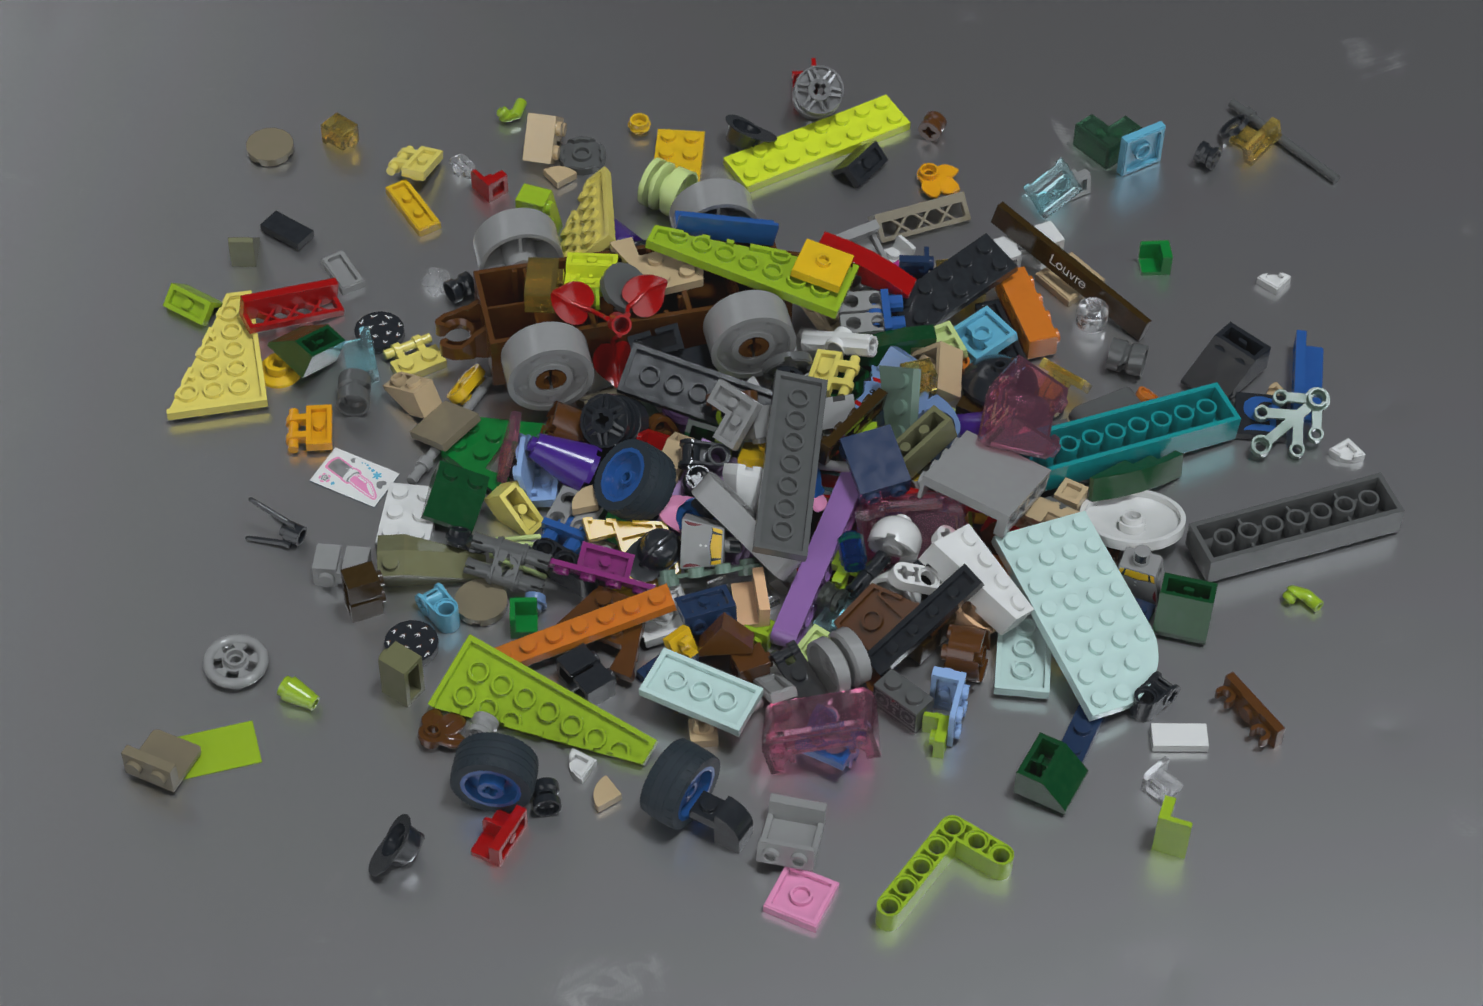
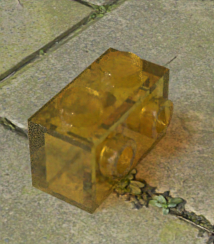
M528 257L524 289L525 312L556 313L551 304L550 293L558 288L559 284H564V269L559 268V258Z

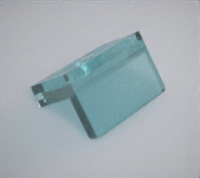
M369 326L360 327L361 338L344 343L343 351L347 369H363L371 376V383L379 382L381 380Z

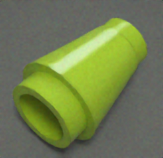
M287 675L277 690V695L281 697L282 701L311 711L315 709L320 700V696L296 676L292 678Z

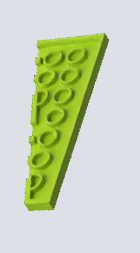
M659 225L653 227L646 240L645 248L753 289L771 292L785 301L836 319L859 269V265L853 264L849 268L839 293H835L790 276L798 257L792 256L786 250L750 244V247L734 244L735 240L727 239L726 242L711 240L710 235L691 236L684 232V230Z
M471 634L467 637L428 702V705L434 709L456 713L471 719L475 712H488L497 718L500 727L642 766L646 765L659 743L651 736Z

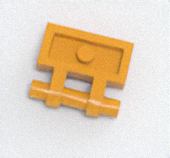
M332 404L307 405L306 413L299 414L297 408L289 409V415L286 417V426L288 428L286 445H288L290 453H297L300 444L306 443L307 451L333 450ZM306 426V431H299V428Z

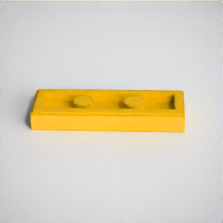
M407 178L385 187L387 196L419 237L441 229V222Z

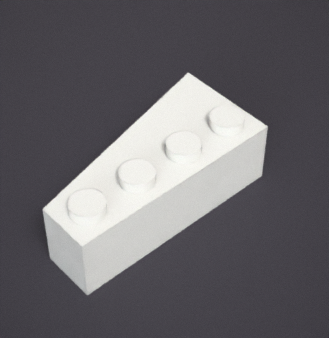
M970 524L933 542L918 559L925 566L928 563L938 572L936 576L942 582L947 580L965 563L984 583V586L968 601L976 607L975 612L1000 635L1019 626L1034 610Z

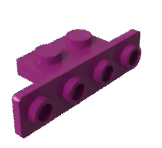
M584 541L582 542L577 564L551 558L548 566L554 568L553 572L559 575L569 576L570 572L580 575L579 579L586 582L595 583V580L606 582L605 586L621 590L622 586L631 588L632 593L636 595L656 587V585L629 578L635 558L634 554Z

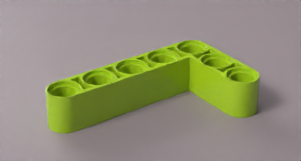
M949 815L944 817L879 897L875 916L877 927L883 931L891 932L896 930L954 857L992 879H1007L1012 873L1013 849L959 816Z

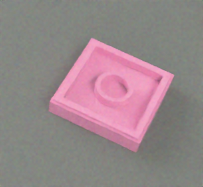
M784 867L763 905V912L816 933L839 890L840 883L811 871Z

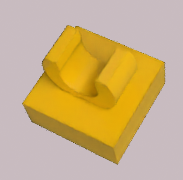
M681 625L662 639L667 649L686 657L692 658L698 653L691 630L686 625Z

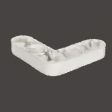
M948 525L940 526L932 535L931 543L954 532L955 529ZM898 562L888 573L890 584L904 591L930 595L943 583L936 576L938 572L929 566ZM921 575L927 576L931 581V585L925 584L921 580Z

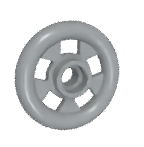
M243 634L228 635L218 639L207 649L203 657V670L208 679L220 687L228 689L244 688L255 683L264 675L268 667L269 656L265 646L256 638ZM229 646H233V647H234V648H231V649L227 650V651L225 652V654H224V652H223V650H222V649H224V648H226V647H229ZM247 647L255 651L250 656L244 651ZM222 660L223 668L215 669L214 662ZM250 663L256 665L252 672L246 670ZM227 673L238 674V678H228L226 676Z

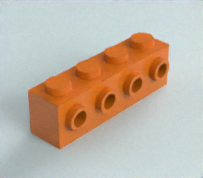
M1024 266L1018 267L1016 273L995 286V292L1013 330L1017 332L1018 340L1027 359L1056 354L1057 343L1060 342L1059 331L1053 327L1051 314L1043 306L1042 295L1037 293L1033 277L1028 275Z

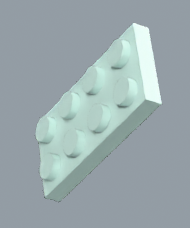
M1031 614L1019 626L1005 634L1000 635L997 633L994 694L1049 699L1052 652Z
M664 647L640 686L639 696L739 737L763 696V688Z

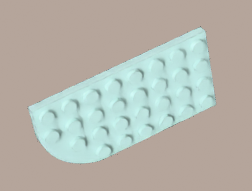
M1086 511L1010 531L1003 538L997 535L994 536L991 541L1012 581L1034 608L1030 614L1088 720H1096L1132 707L1135 690L1157 671L1159 659L1157 639ZM1144 693L1139 694V696H1138L1139 700H1140V698L1143 696Z

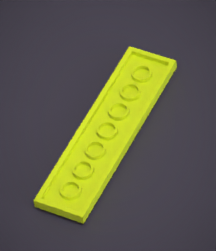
M883 95L780 135L775 142H762L754 147L723 158V165L734 179L751 193L852 153L861 145L875 140L880 142L910 130L911 122L887 95Z

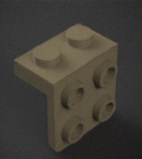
M155 729L150 733L140 749L126 745L121 755L126 773L175 792L201 755V748L199 745Z

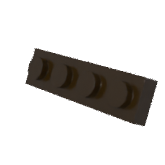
M879 387L872 395L867 394L858 408L854 407L849 412L844 422L839 421L829 436L825 435L822 437L819 463L825 466L839 453L840 438L860 433L883 410L888 392Z

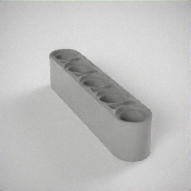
M709 471L691 491L693 496L778 579L785 581L801 563V561L752 552L757 513L715 473Z

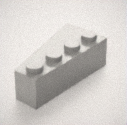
M854 394L826 397L822 435L831 434L839 421L844 422L847 419L849 412L855 407ZM771 405L762 406L744 440L752 439L753 444L766 443Z

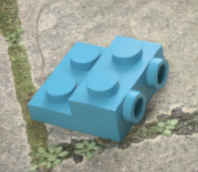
M985 306L954 326L967 349L970 363L987 355L998 354V352L1018 340L1017 332L988 306Z

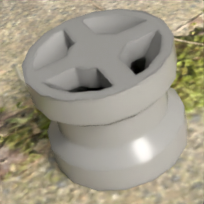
M475 712L471 719L472 724L468 726L465 734L468 737L469 735L481 732H496L499 727V721L488 712Z

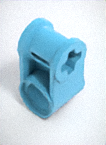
M436 583L433 589L424 594L418 593L415 595V601L419 610L429 618L441 633L451 634L459 629L460 616L458 604L441 583Z

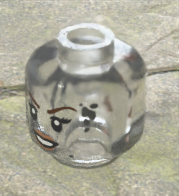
M1088 297L1081 300L1076 310L1075 320L1077 327L1087 334H1096L1103 331L1108 324L1109 307L1100 298Z

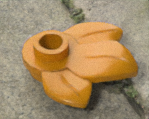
M925 163L917 171V179L922 183V191L931 198L936 199L940 194L951 195L960 191L958 183L953 179L959 172V169L947 164L937 166L933 163Z

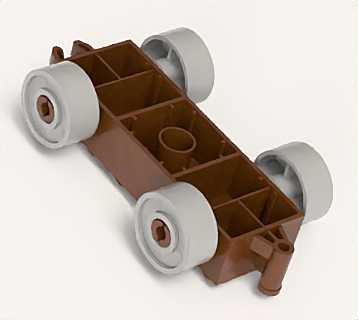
M725 178L707 179L687 187L675 198L669 212L672 228H674L673 216L675 210L758 219L748 190L742 184ZM513 208L501 211L484 221L474 235L473 248L479 269L473 271L475 301L469 305L443 313L435 320L436 335L439 337H444L455 329L466 330L470 335L463 341H452L447 338L441 339L440 354L443 358L450 360L487 358L493 386L506 384L510 397L522 407L545 411L550 410L555 401L570 405L584 396L592 386L595 374L592 358L595 350L603 343L611 344V339L616 333L608 328L606 320L588 312L587 319L583 324L572 325L563 321L554 311L550 300V293L552 290L564 285L567 257L563 256L553 220L545 213L531 208ZM734 242L736 245L750 247L749 243ZM774 242V245H773V246L761 245V246H766V247H771V248H776V249H777L775 242ZM645 245L636 246L639 255L656 252L645 248ZM611 250L601 251V252H594V253L613 254V253L611 252ZM786 250V252L791 253L792 256L798 257L800 254V252ZM618 256V263L622 262V259ZM704 270L703 286L664 295L661 308L653 316L639 317L634 312H631L629 317L632 322L631 330L627 334L622 335L621 338H618L616 342L626 341L629 343L628 336L649 330L652 336H655V329L677 323L685 349L707 344L712 362L721 373L735 378L758 377L763 375L761 367L766 360L775 355L795 350L796 335L792 325L793 303L785 301L771 292L756 290ZM599 296L600 310L597 311L607 316L613 312H619L611 303L608 304L604 297Z

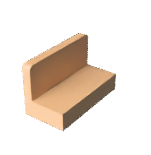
M763 567L752 568V581L731 584L732 598L737 608V621L742 625L752 627L770 626V604Z

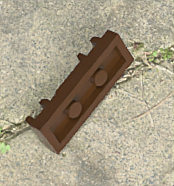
M1234 672L1226 675L1224 685L1216 689L1214 697L1218 699L1221 696H1226L1227 699L1224 701L1223 707L1229 709L1234 705L1238 709L1241 718L1252 726L1249 732L1250 737L1256 734L1262 735L1259 738V747H1264L1268 743L1273 748L1282 745L1286 728Z

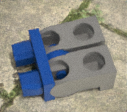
M888 289L848 292L838 313L840 327H846L853 333L871 335L906 327L905 316L891 317V312L903 311L902 295H888Z
M563 485L546 517L541 522V538H550L578 555L582 542H588L582 518L593 517L596 520H604L608 512L598 504L600 507L598 511L573 515L572 500L568 499V495L574 497L579 490Z

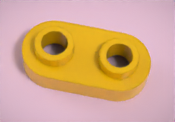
M479 364L470 367L447 394L450 402L453 404L459 403L460 405L465 404L472 397L471 391L484 382L485 378L483 376L486 371Z

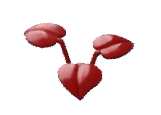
M651 274L638 275L629 279L623 286L621 293L623 299L629 303L625 307L624 314L613 312L607 316L590 308L594 303V293L587 284L580 281L568 282L552 290L550 300L556 314L566 323L572 325L583 324L587 319L588 312L607 321L608 328L616 334L611 339V344L603 343L597 347L593 354L592 362L596 372L617 388L631 348L628 342H616V340L631 330L630 308L639 317H650L656 314L663 304L668 281L660 276Z

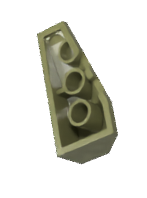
M407 534L378 535L377 570L381 571L384 579L382 587L433 585L438 582L441 584L466 583L474 579H484L471 574H465L463 571L464 567H467L465 563L468 557L486 562L485 554L471 553L465 549Z

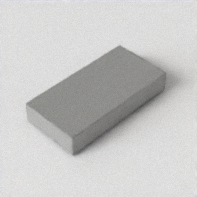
M343 250L321 259L322 267L330 278H336L339 284L338 289L343 296L365 287L364 279Z
M778 672L753 680V684L763 688V697L771 704L798 696L796 687Z

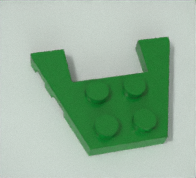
M480 417L481 421L446 452L441 450L442 458L450 464L490 477L487 490L492 492L500 484L510 482L509 477L490 470L512 438L514 439L517 433L530 434L536 437L540 433L542 425L545 424L520 421L519 424V421Z

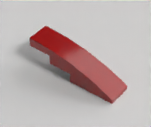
M826 231L824 232L819 243L854 255L850 267L853 264L859 265L857 275L861 276V284L878 290L888 289L890 294L902 295L906 299L909 298L916 284V278L877 253L845 238Z

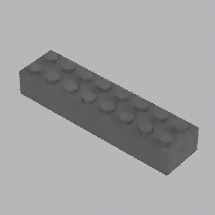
M1380 472L1189 523L1185 544L1204 579L1212 582L1397 532L1401 526L1404 509Z

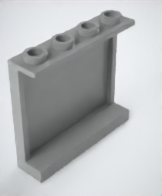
M967 430L960 438L956 437L949 449H944L940 459H935L927 472L923 471L917 482V485L920 486L917 497L921 499L930 488L996 519L997 523L993 534L1003 538L1045 491L1051 470Z

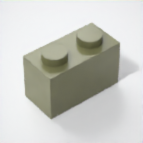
M397 641L381 652L378 664L382 692L404 706L409 707L425 690L422 656Z

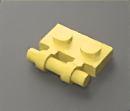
M408 145L406 148H401L397 153V157L392 158L388 163L386 172L388 175L393 176L401 171L403 177H408L415 181H424L443 160V150L420 146L418 150H415L411 145Z
M429 333L422 336L417 334L412 336L409 341L401 344L399 342L391 345V348L382 351L386 360L395 357L396 360L390 362V368L394 374L405 372L423 377L447 367V360L441 356L436 344L429 347L425 346L432 342V337ZM413 349L416 350V352L405 355V353L408 351H411Z
M817 349L808 376L828 380L826 397L831 396L833 389L839 390L837 396L849 395L854 388V377L858 375L860 370V357L852 355L848 361L843 360V353L840 351ZM838 373H845L844 378L837 377Z

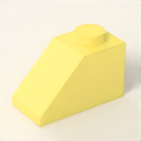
M517 480L500 484L484 498L485 503L497 520L518 534L533 535L541 527V522L544 518L519 486Z

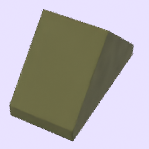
M228 237L232 267H256L260 237Z

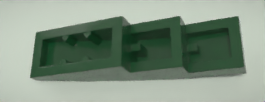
M934 325L904 327L872 334L877 336V353L874 357L859 356V365L861 367L878 366L890 346H897L911 355V348L927 347L937 343ZM844 355L843 360H850L851 355Z
M1175 450L1159 459L1149 455L1135 463L1124 460L1090 477L1088 500L1095 502L1140 493L1175 480L1182 475L1183 454Z

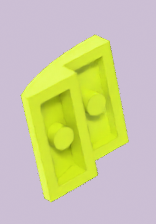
M568 252L564 284L580 281L587 284L592 290L595 287H599V296L603 297L600 291L601 276L612 264L618 263V254Z

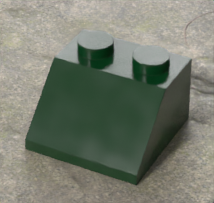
M440 460L430 480L421 518L446 527H466L470 529V534H472L486 495L490 477Z

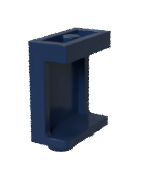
M890 424L840 438L839 452L842 459L845 458L858 492L859 505L865 503L873 505L880 502L883 498L889 496L900 497L910 490L911 477Z

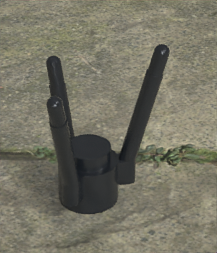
M249 497V502L283 523L279 531V535L283 537V540L246 536L245 539L247 541L280 545L288 549L291 548L292 544L296 546L302 544L307 534V527L287 519L260 501Z

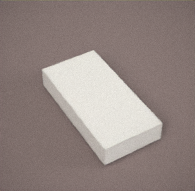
M1151 723L1152 751L1208 752L1209 742L1206 723Z

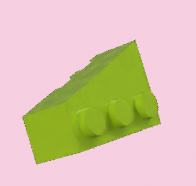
M524 183L515 199L516 208H531L545 213L553 220L559 235L563 224L552 190Z

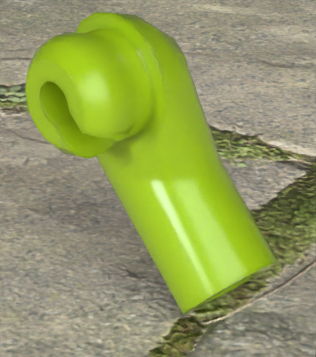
M517 98L513 108L510 110L503 106V109L500 107L496 112L499 121L508 123L520 119L527 105L526 100Z
M1295 585L1288 586L1287 590L1282 594V597L1290 604H1294L1296 599L1299 598L1314 612H1318L1324 605V602L1312 591Z

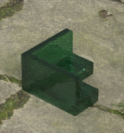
M1091 114L1075 124L1073 145L1097 164L1108 170L1118 163L1121 137L1140 130L1142 127L1127 116L1108 126Z

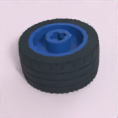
M637 439L624 440L613 447L603 458L595 476L594 494L598 504L603 509L622 520L632 522V520L650 521L661 513L672 496L676 484L675 465L671 458L663 451L647 442Z
M494 732L472 734L463 739L456 750L450 773V787L461 801L474 808L489 812H496L497 810L507 813L512 812L516 805L524 807L531 800L537 781L539 760L530 746L510 735Z
M685 738L677 739L661 753L649 771L640 794L641 809L670 828L681 830L694 820L689 817V811L701 793L707 791L712 794L720 772V760L710 751Z

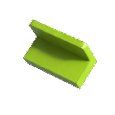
M171 283L163 303L164 307L203 326L208 325L214 307L220 308L223 305L222 301L187 284Z
M1165 795L1158 816L1151 850L1184 859L1193 824L1189 821L1173 817L1176 798Z

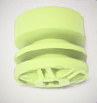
M657 157L650 162L642 175L638 187L637 200L640 205L649 207L652 210L660 209L662 214L669 216L670 208L675 198L684 189L697 183L698 175L696 172L679 166L676 168L674 163Z

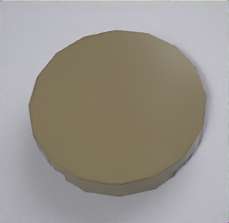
M264 128L249 136L246 142V151L249 159L254 163L256 161L261 166L266 167L277 166L289 160L288 157L291 154L293 155L294 142L291 135L283 129Z
M474 579L466 582L457 590L454 596V600L458 604L460 619L470 625H473V623L480 624V626L494 624L504 617L508 606V596L504 587L493 583L489 585L486 579Z

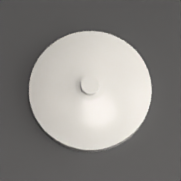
M1149 490L1091 502L1087 498L1080 508V512L1086 511L1104 545L1124 551L1126 547L1136 548L1138 545H1147L1151 551L1159 550L1176 543L1185 532L1186 514L1182 507L1171 498Z

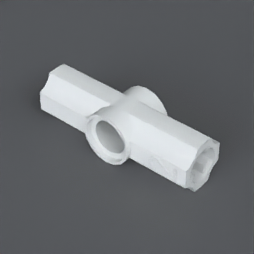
M837 327L834 331L805 329L801 334V348L806 352H817V349L840 351L843 353V357L844 355L874 357L877 353V336L853 333L846 327Z

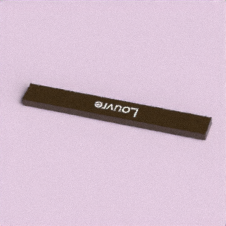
M1001 202L997 205L991 220L992 224L1099 310H1102L1135 339L1140 341L1144 338L1151 324V319L1006 203Z

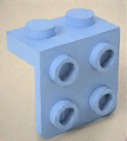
M527 436L520 437V444L515 448L517 465L513 466L514 481H518L520 488L524 490L536 508L551 507L560 492L561 482L528 457L529 451L526 450L528 439Z
M934 666L931 675L930 696L934 698L933 708L950 711L946 746L952 747L954 739H959L961 735V722L967 712L970 685L965 684L967 673L955 671L947 667Z

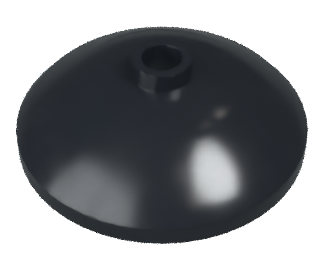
M994 354L981 357L970 363L962 373L961 387L964 394L979 405L989 408H1011L1027 402L1034 396L1038 388V376L1033 367L1022 359L1011 355Z

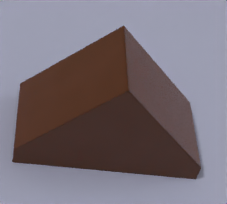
M724 612L700 635L698 656L751 654L754 649L755 634Z

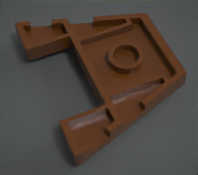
M871 583L834 623L837 629L844 626L854 631L868 652L920 603H915L904 598L902 595ZM949 619L940 625L930 636L932 637ZM871 666L872 676L866 684L869 691L873 694L874 684L882 677Z
M599 585L557 624L629 598L630 596ZM646 622L597 640L620 650L610 669L616 677L631 683L635 678L634 670L636 662H638V650L640 640L643 638Z

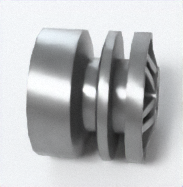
M815 65L805 69L798 76L792 91V103L796 111L802 117L812 121L832 116L838 109L844 95V84L840 75L832 68L824 65ZM822 87L824 89L822 95L820 93L814 94L816 88L820 89Z

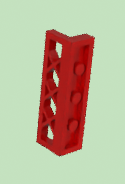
M336 278L241 295L239 315L249 334L344 316L345 310L337 297L339 284ZM332 303L334 309H325L321 306ZM307 309L312 312L308 314H303L298 312V310ZM282 313L288 317L280 319L274 315ZM259 318L264 320V322L253 324L251 319Z

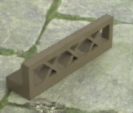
M964 191L867 217L869 222L877 220L880 229L877 231L880 243L895 240L898 235L907 237L971 220ZM960 203L963 217L955 218L948 214L953 204ZM930 210H935L942 214L937 224H932L926 220ZM908 216H913L919 220L914 230H910L903 225ZM891 222L897 226L892 236L885 237L881 223ZM923 223L926 224V225H928V226H926V227H922V228H921V226H922Z

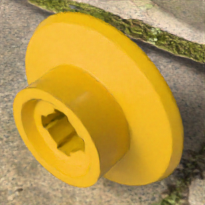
M276 353L270 354L262 361L265 386L275 389L286 388L295 384L301 377Z

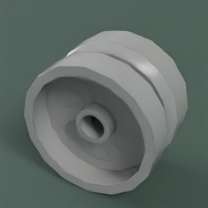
M840 627L832 631L828 637H819L807 645L808 663L831 697H837L847 692L851 686L858 687L871 679L872 668L868 653L862 641L849 627Z

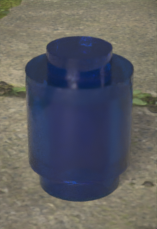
M853 530L844 532L837 539L841 565L847 572H859L866 567L865 563L867 562L864 536Z

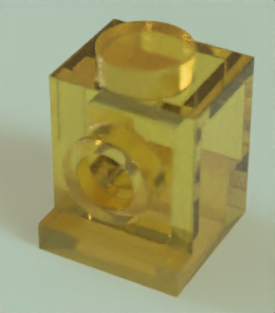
M336 112L320 125L323 143H330L342 151L348 147L354 148L358 144V124Z
M930 358L900 363V367L921 369L920 393L929 391L931 394L937 393L938 374Z

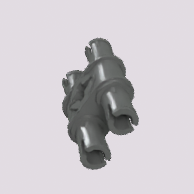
M475 531L472 538L474 542H471V548L492 553L494 560L489 564L468 557L465 563L467 567H464L463 573L484 578L489 585L493 583L511 589L512 592L519 589L526 592L536 591L543 593L544 589L542 587L545 586L546 580L524 575L522 569L525 564L548 571L550 559L553 558L552 554L530 549L528 543H517L505 539V536L494 538ZM510 558V564L514 565V567L507 570L506 564L503 561Z

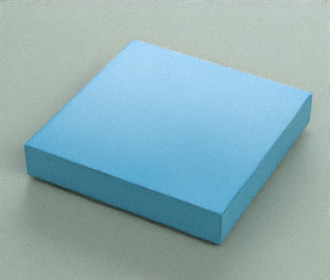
M1162 121L1121 137L1116 171L1121 177L1161 160L1166 125Z

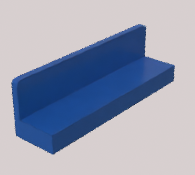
M675 210L673 216L675 229L684 230V232L691 236L710 235L711 240L719 241L730 239L739 243L773 246L779 229V224L774 223V220Z
M1296 330L1293 344L1291 392L1307 393L1313 387L1322 388L1324 349L1322 347L1306 346L1307 331ZM1318 397L1312 399L1316 404L1321 403ZM1291 403L1290 409L1297 410L1303 404ZM1311 412L1304 417L1303 423L1312 424Z

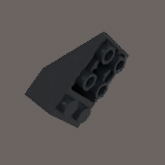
M1229 322L1212 338L1181 379V383L1193 389L1218 382L1230 401L1236 392H1240L1267 368L1271 347L1234 323Z

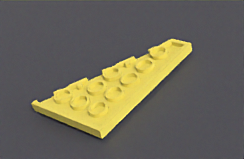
M604 166L586 180L583 190L577 198L580 204L577 210L571 211L565 228L560 234V237L563 239L561 248L564 257H567L568 252L594 253L607 251L610 249V242L616 241L611 172Z
M252 290L226 293L222 301L223 305L218 309L212 327L208 328L201 347L195 353L196 358L192 366L188 367L181 381V386L174 394L175 399L171 407L166 410L168 421L268 407L258 332L249 334L239 315L240 296L251 294ZM256 318L251 319L252 323L256 324Z

